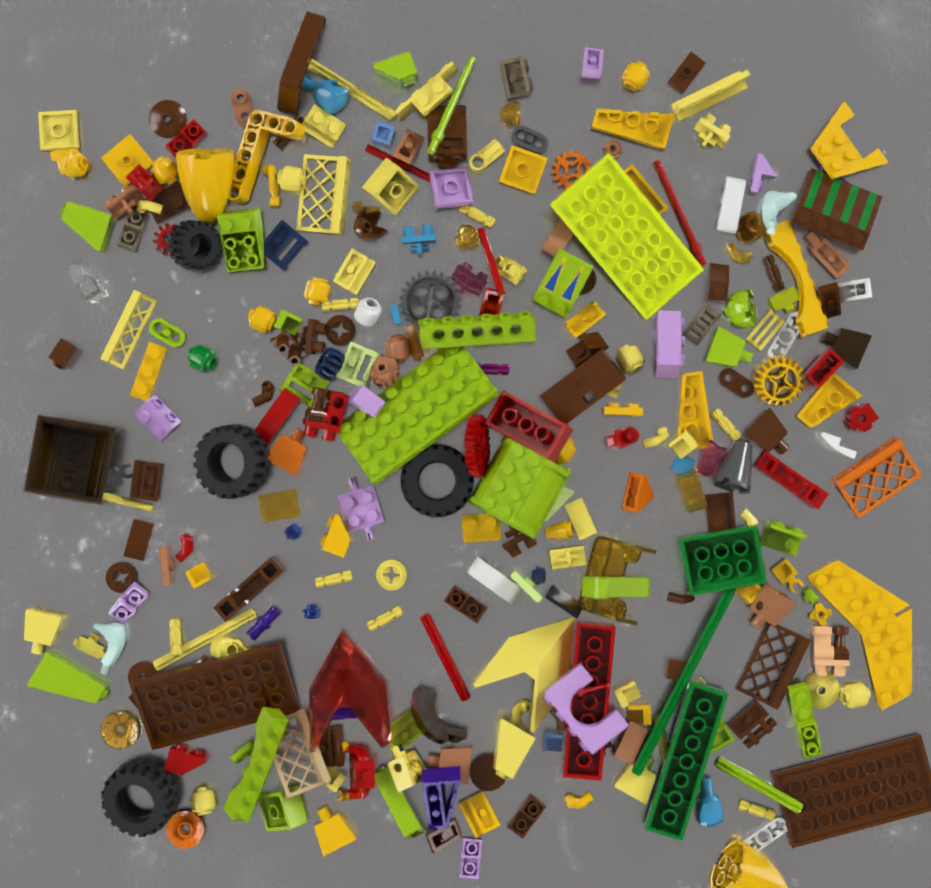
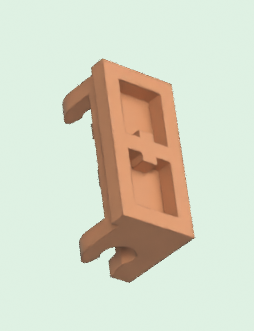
M628 720L629 726L626 728L616 751L612 755L633 765L648 729Z

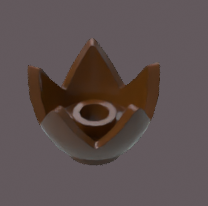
M365 206L356 216L354 231L357 236L363 239L374 240L385 234L388 230L377 226L381 211L366 212L367 207Z

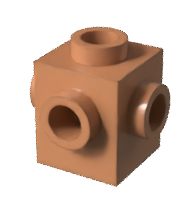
M377 356L375 364L370 369V376L376 386L393 388L394 382L399 378V365L396 359Z

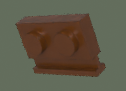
M179 182L157 194L152 202L163 205L161 214L151 213L158 225L191 209Z
M134 460L129 498L157 502L162 463Z
M733 492L705 494L708 532L736 528Z
M341 727L315 728L314 737L325 766H344Z

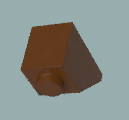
M710 263L705 301L726 303L729 288V265Z

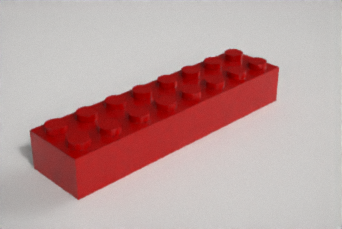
M576 621L572 668L581 663L593 679L582 689L599 686L604 683H610L611 685L615 625ZM610 687L587 692L583 696L575 693L570 703V711L573 717L581 723L593 724L608 715ZM567 723L562 770L563 777L602 781L605 745L594 754H591L590 751L585 752L579 744L581 742L580 738L577 735L573 737L567 729L569 727Z

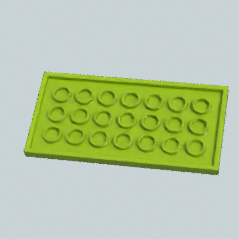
M464 346L441 348L396 381L393 388L388 387L377 395L385 401V404L375 418L357 410L342 421L338 435L368 478L376 486L500 393Z

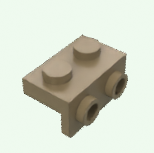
M519 55L517 58L500 61L507 99L530 95L533 84L532 79L528 78L526 73L529 70L527 59H523V55Z

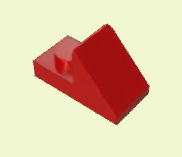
M486 288L483 293L478 316L482 314L499 315L504 295L499 296L497 290Z

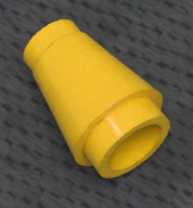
M564 521L545 528L546 539L569 540L570 537H574L572 522Z

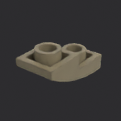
M132 208L134 213L132 215L128 213L117 246L136 252L149 214L139 213L137 209Z

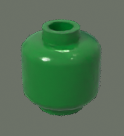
M203 345L191 348L187 354L189 366L203 373L211 371L217 362L215 352Z

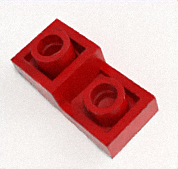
M193 119L180 130L176 137L165 145V148L176 159L178 151L192 149L202 140L207 132Z

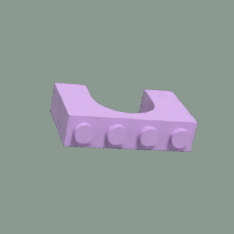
M578 663L546 688L543 698L549 706H555L558 710L555 713L562 722L566 720L569 724L567 729L573 737L577 735L580 738L581 742L579 744L583 750L594 754L629 725L616 708L600 721L593 724L581 723L573 717L570 711V703L573 696L577 693L578 689L583 688L593 680L583 665Z

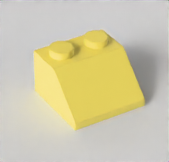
M385 158L362 188L396 216L420 186L398 165Z

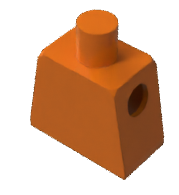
M295 428L291 437L282 434L269 450L268 460H271L272 464L290 474L297 476L307 450V446L301 444L304 432Z

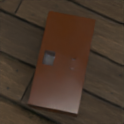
M601 348L544 391L540 397L559 421L568 424L625 381L626 377L605 349Z

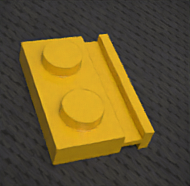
M608 403V407H603V415L643 416V408H639V404H627V407H619L620 403Z
M488 513L462 515L463 543L502 540L499 519Z
M483 790L458 803L476 838L501 825Z

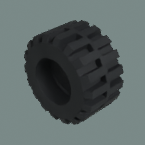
M187 220L180 222V225L174 227L175 231H171L169 234L171 239H168L167 243H170L168 251L172 252L170 257L175 259L174 262L184 268L198 270L210 267L212 261L216 262L218 259L216 255H220L218 248L221 247V242H218V239H220L219 234H215L217 230L211 227V224L202 221ZM197 235L199 248L192 255L189 244L191 238Z

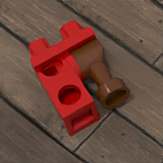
M313 387L312 395L315 397L312 406L306 409L305 417L302 421L305 425L304 435L316 438L317 430L323 429L321 439L333 442L336 432L340 433V426L349 395L343 392ZM327 397L325 408H321L322 398Z

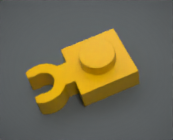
M786 558L771 569V572L782 585L788 582V588L792 593H796L793 589L795 583H798L801 587L804 586L801 580L795 579L794 576L798 572Z

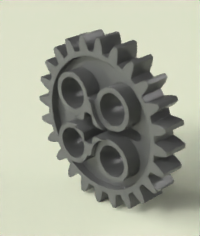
M425 270V276L418 272V278L416 279L411 276L413 282L409 283L406 281L405 283L408 288L401 289L405 295L399 296V298L404 300L399 306L405 307L401 314H408L405 320H412L410 326H413L415 323L418 324V320L426 318L428 304L425 302V299H429L431 284L434 285L432 299L435 300V303L431 304L429 318L439 319L459 314L455 310V307H461L460 304L456 303L461 297L455 296L459 289H453L452 287L456 283L452 282L449 284L450 277L448 276L443 279L442 272L439 276H436L435 270H433L432 275H429L428 271ZM420 285L427 287V293L423 296L418 295L416 292L417 287ZM438 288L446 290L444 298L436 297V290ZM417 304L425 307L421 315L414 312V307ZM441 307L444 311L443 315L435 317L433 315L434 308Z

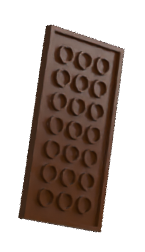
M280 642L130 681V688L152 750L257 723L262 707L280 709L284 715L300 710L299 701Z
M920 733L772 772L775 788L803 804L799 814L780 804L792 848L931 811V769Z

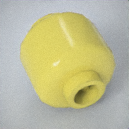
M285 166L279 170L277 184L280 185L282 190L299 192L301 187H305L307 176L303 175L301 168Z
M627 344L619 349L620 353L617 356V361L624 372L634 374L644 367L645 357L637 346H629Z
M861 682L847 684L841 691V701L850 709L864 707L871 698L870 689Z
M206 787L196 788L195 793H192L189 797L192 812L197 813L198 816L213 813L212 810L216 808L214 791L207 790Z

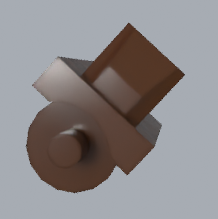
M308 319L307 326H302L301 333L295 334V337L301 338L300 345L305 346L304 353L316 355V353L325 351V342L317 341L318 334L327 333V324L321 323L319 320Z
M286 330L282 331L277 337L270 339V343L292 366L301 362V358L307 355V353H304L305 349L296 341V337L293 334H289Z
M509 526L511 530L505 533V536L508 539L514 535L515 538L502 544L504 550H507L514 558L522 553L517 545L519 542L524 540L528 549L537 545L536 539H532L524 533L518 535L517 533L520 531Z

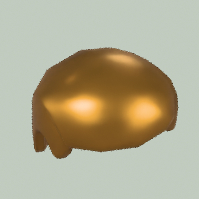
M754 211L747 212L739 219L740 227L737 229V234L744 242H754L764 235L766 226L760 214Z

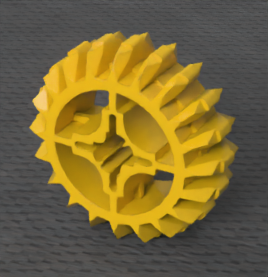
M774 355V361L766 358L768 364L765 365L761 362L760 365L763 369H756V372L760 375L753 377L754 380L759 381L753 384L755 388H759L756 391L757 395H761L762 401L767 399V404L769 405L774 400L776 407L779 405V401H781L782 406H786V400L792 404L793 400L791 398L794 396L796 399H799L796 393H803L804 390L800 386L806 385L805 381H802V379L806 378L801 373L803 368L798 367V361L792 363V357H788L786 360L785 356L781 355L780 360H778V357ZM776 367H783L776 373L770 372ZM789 369L794 373V383L787 380ZM781 377L784 380V382H782L781 384L779 382L778 384L774 379H780ZM765 378L772 381L770 393L765 388ZM782 389H789V391H787L784 394L776 395L779 394V392Z

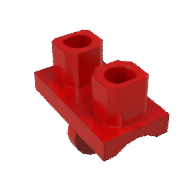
M140 164L126 176V179L149 201H152L164 189Z
M623 427L614 430V434L607 436L606 440L609 448L618 446L619 449H622L637 442L640 433L634 427Z

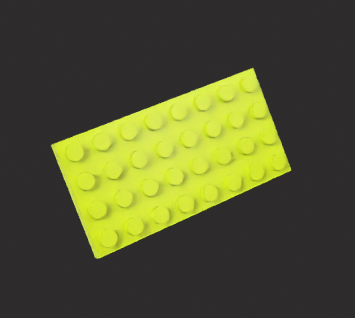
M610 153L603 156L549 204L645 320H648L704 270Z

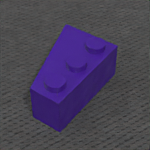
M460 766L422 769V788L428 830L448 828L458 785L461 780Z

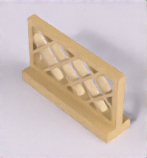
M304 708L285 716L288 720L295 718L297 726L294 732L285 728L284 731L293 735L289 744L280 741V744L287 746L283 757L275 754L273 759L288 799L331 783L329 773ZM295 735L303 738L304 744L301 750L291 746ZM289 748L300 752L296 762L285 758ZM302 753L311 759L308 768L297 764ZM283 761L294 765L290 775L282 772L281 766ZM296 766L307 770L302 780L292 776ZM308 772L316 774L319 782L312 785L304 781ZM290 779L301 783L298 790L292 793L288 789Z

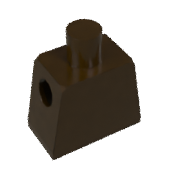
M840 328L836 335L826 331L822 342L831 345V349L845 361L843 364L856 370L860 365L872 335Z

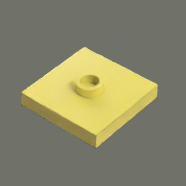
M77 110L38 112L41 151L70 148L80 149Z

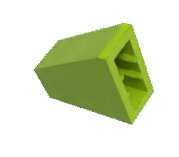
M67 201L66 205L62 206L60 212L62 220L95 250L103 253L114 216Z

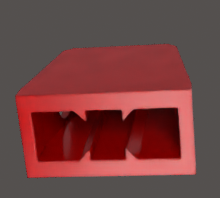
M830 348L814 361L804 372V375L820 389L845 361Z

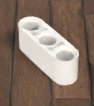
M726 177L716 231L736 234L746 186L745 179Z
M479 557L475 559L467 571L469 575L510 604L515 601L522 591L518 584Z

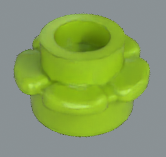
M810 587L806 590L803 589L804 594L802 596L808 604H816L815 602L819 599L816 593Z

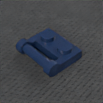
M281 220L264 240V255L285 271L288 268V263L303 245H307L308 241ZM293 237L296 238L298 241L280 261L277 256Z

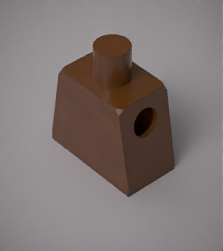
M767 408L742 434L767 452H770L775 447L783 455L790 448L783 440L788 431L771 408Z

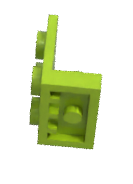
M773 520L771 523L766 522L760 538L761 545L796 556L802 538L807 539L808 537L803 534L804 530L791 526L789 529H786V524Z

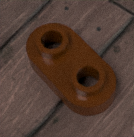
M726 368L719 373V383L738 397L747 398L753 394V383L734 369ZM727 374H730L732 376L731 381H727L725 379V376ZM742 385H747V392L742 391Z

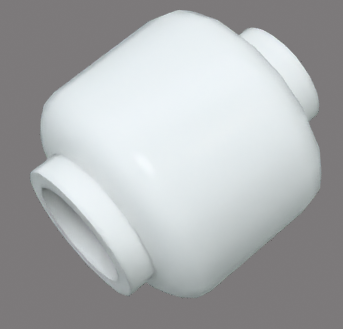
M373 298L361 299L354 312L355 320L362 326L375 325L381 314V306Z

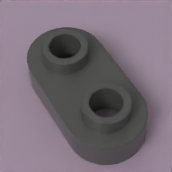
M520 125L512 131L513 142L527 150L540 154L548 148L547 137L535 130ZM523 133L525 138L519 139L518 134ZM541 141L542 146L536 147L535 142Z

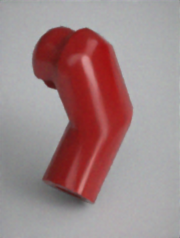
M187 533L181 535L182 550L175 555V558L180 563L194 550L193 538Z

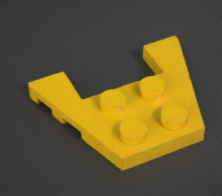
M843 102L838 107V110L810 147V150L832 180L874 167L884 166L888 163L879 148L863 158L840 127L855 116L846 102Z

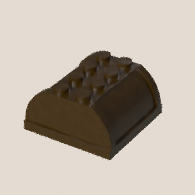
M38 415L24 492L102 505L116 428Z

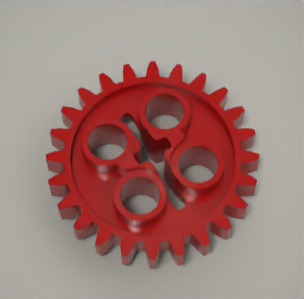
M482 414L470 415L468 423H466L467 429H465V462L467 463L466 468L469 469L468 473L473 477L484 476L490 461L491 445L489 444L488 426L484 424L486 418Z

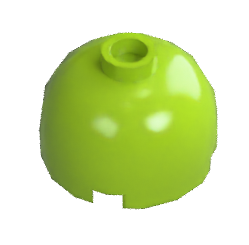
M751 289L735 292L728 299V305L725 306L726 317H730L731 322L740 328L755 327L754 324L757 323L756 304H753L751 300L754 298Z

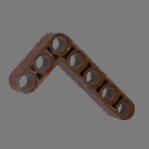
M309 11L306 12L280 79L278 110L294 115L297 114L301 101L302 83L326 21L325 16Z

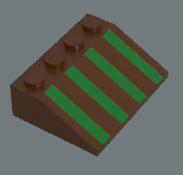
M811 168L789 221L863 251L883 196L838 178L832 180L828 174Z

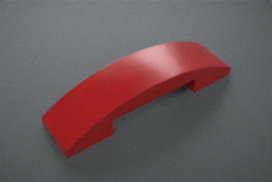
M284 388L254 430L260 434V440H265L267 444L265 449H267L280 427L301 400V398L287 388Z
M766 450L755 464L757 469L817 510H819L829 493L798 474Z

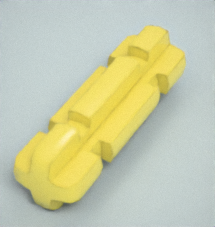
M471 205L460 207V212L465 215L468 214L469 217L481 224L482 222L485 223L484 225L489 228L493 227L495 218L486 216V213L475 207H470Z
M358 298L332 300V302L321 303L323 312L348 310V308L356 309L359 300Z
M715 409L711 413L713 419L718 421L717 423L727 434H730L729 437L733 441H737L742 434L738 429H735V426L726 416L722 415L723 412L720 409Z
M344 571L342 574H331L325 576V578L318 577L315 579V585L317 588H322L325 585L330 586L342 583V581L348 582L352 580L351 571Z
M397 606L392 611H387L376 617L375 620L372 619L367 623L370 631H374L379 626L382 627L393 621L395 617L402 616L403 612Z
M172 619L169 622L171 629L170 650L173 657H179L182 655V648L180 647L181 622L179 619Z
M745 800L739 802L738 809L741 811H748L750 814L762 818L765 817L771 821L776 816V811L773 809H766V807L754 803L749 804Z

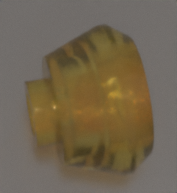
M516 100L506 103L505 108H501V119H504L506 124L517 127L520 124V103Z
M461 225L455 235V242L459 248L468 250L479 245L480 236L472 226Z

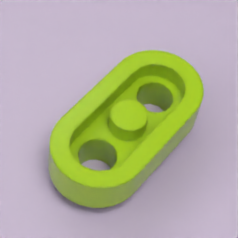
M156 318L149 325L150 333L172 347H180L185 343V333L169 322ZM158 325L163 326L161 332H158L156 329ZM178 334L179 340L175 342L173 336Z

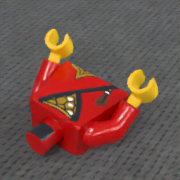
M343 741V753H349L350 790H337L336 792L341 793V798L336 800L364 799L368 796L370 789L375 788L374 759L365 747L349 745L347 741Z

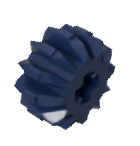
M327 348L317 361L315 373L323 379L333 380L343 367L345 355L337 349Z

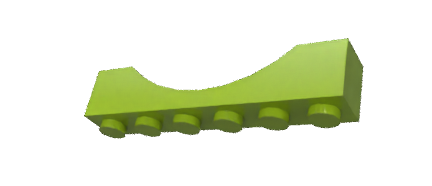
M262 707L256 723L255 745L250 764L240 783L229 792L223 808L234 821L249 822L288 723V719L280 709Z

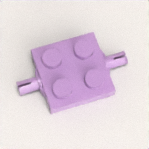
M356 476L349 478L352 490L337 496L347 531L349 533L356 530H364L367 541L375 539L371 528L376 524L385 522L375 486L359 487Z

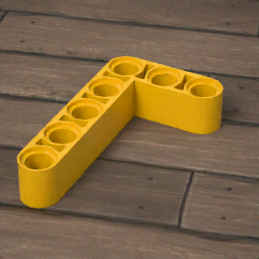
M261 110L253 111L249 116L234 163V176L228 199L242 205L249 201L270 133L299 140L305 134L304 125L289 117Z

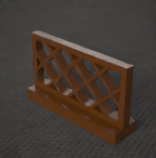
M767 622L736 690L778 710L788 690L787 686H790L811 640L780 625L773 627L779 630L781 637L770 640L767 632L771 624ZM781 630L784 631V632H786V633H788V634L782 635ZM792 635L799 638L795 646L787 649L784 637ZM765 636H766L768 641L763 642V640H764V638H765ZM782 638L785 650L774 653L771 642ZM769 643L772 654L761 657L759 651L761 645ZM793 649V652H792V654H791V656H790L788 650ZM787 652L788 662L779 666L776 655ZM758 653L759 659L754 660ZM774 656L777 667L766 670L763 659ZM761 660L764 671L754 675L751 666L754 662ZM785 666V669L782 673L780 668ZM778 669L781 677L779 681L771 683L767 672ZM750 670L752 676L746 677ZM765 673L769 684L758 688L755 677ZM753 678L756 689L748 691L741 688L745 680ZM777 684L775 690H773L772 685ZM770 686L773 693L770 701L762 698L760 689Z

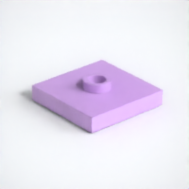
M468 167L429 172L435 209L474 204Z

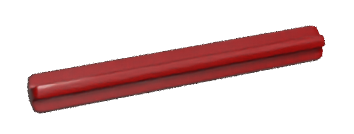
M430 614L421 616L420 620L462 702L468 700L470 694Z

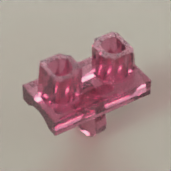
M464 262L462 265L458 264L451 279L461 286L459 292L463 294L467 290L471 294L473 292L480 296L487 285L488 276L483 272H479L477 275L471 272L472 266L467 262Z
M710 439L697 466L699 469L698 473L705 477L709 475L714 477L727 448L717 445Z

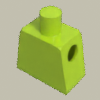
M718 326L704 362L737 367L739 360L749 364L753 353L743 350L746 341Z

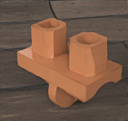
M127 184L122 188V193L117 197L113 195L109 197L105 206L117 220L127 212L132 215L134 213L132 208L137 205L139 200L144 199L133 185Z

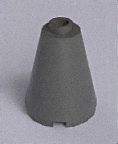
M739 438L738 441L733 442L713 478L715 486L730 492L740 490V494L750 493L752 472V445L749 444L750 441Z

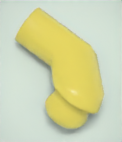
M139 200L136 209L139 213H146L148 210L161 214L163 205L152 201Z
M658 428V436L643 439L644 447L650 448L662 444L669 438L667 428Z
M745 509L740 514L747 522V526L758 524L757 519L748 509Z

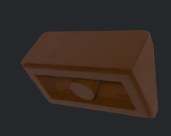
M138 519L133 520L124 557L144 561L154 524Z

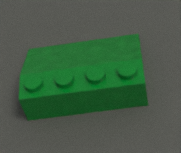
M758 524L680 538L690 596L767 583Z

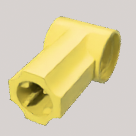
M496 139L492 140L479 152L470 157V170L476 174L483 172L488 165L505 153V150ZM475 159H479L483 162V165L477 168L473 166L472 162Z

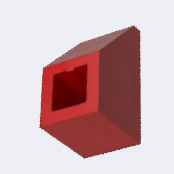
M172 745L169 749L164 766L166 769L164 771L182 776L206 763L209 756H206L205 752L195 749L193 752L186 750L187 747L184 745Z

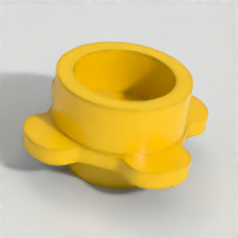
M817 603L809 617L811 620H816L821 626L827 624L828 617L832 615V610L830 608L826 609L821 603Z

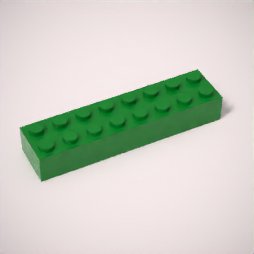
M690 679L644 823L645 830L683 841L729 695L726 690Z

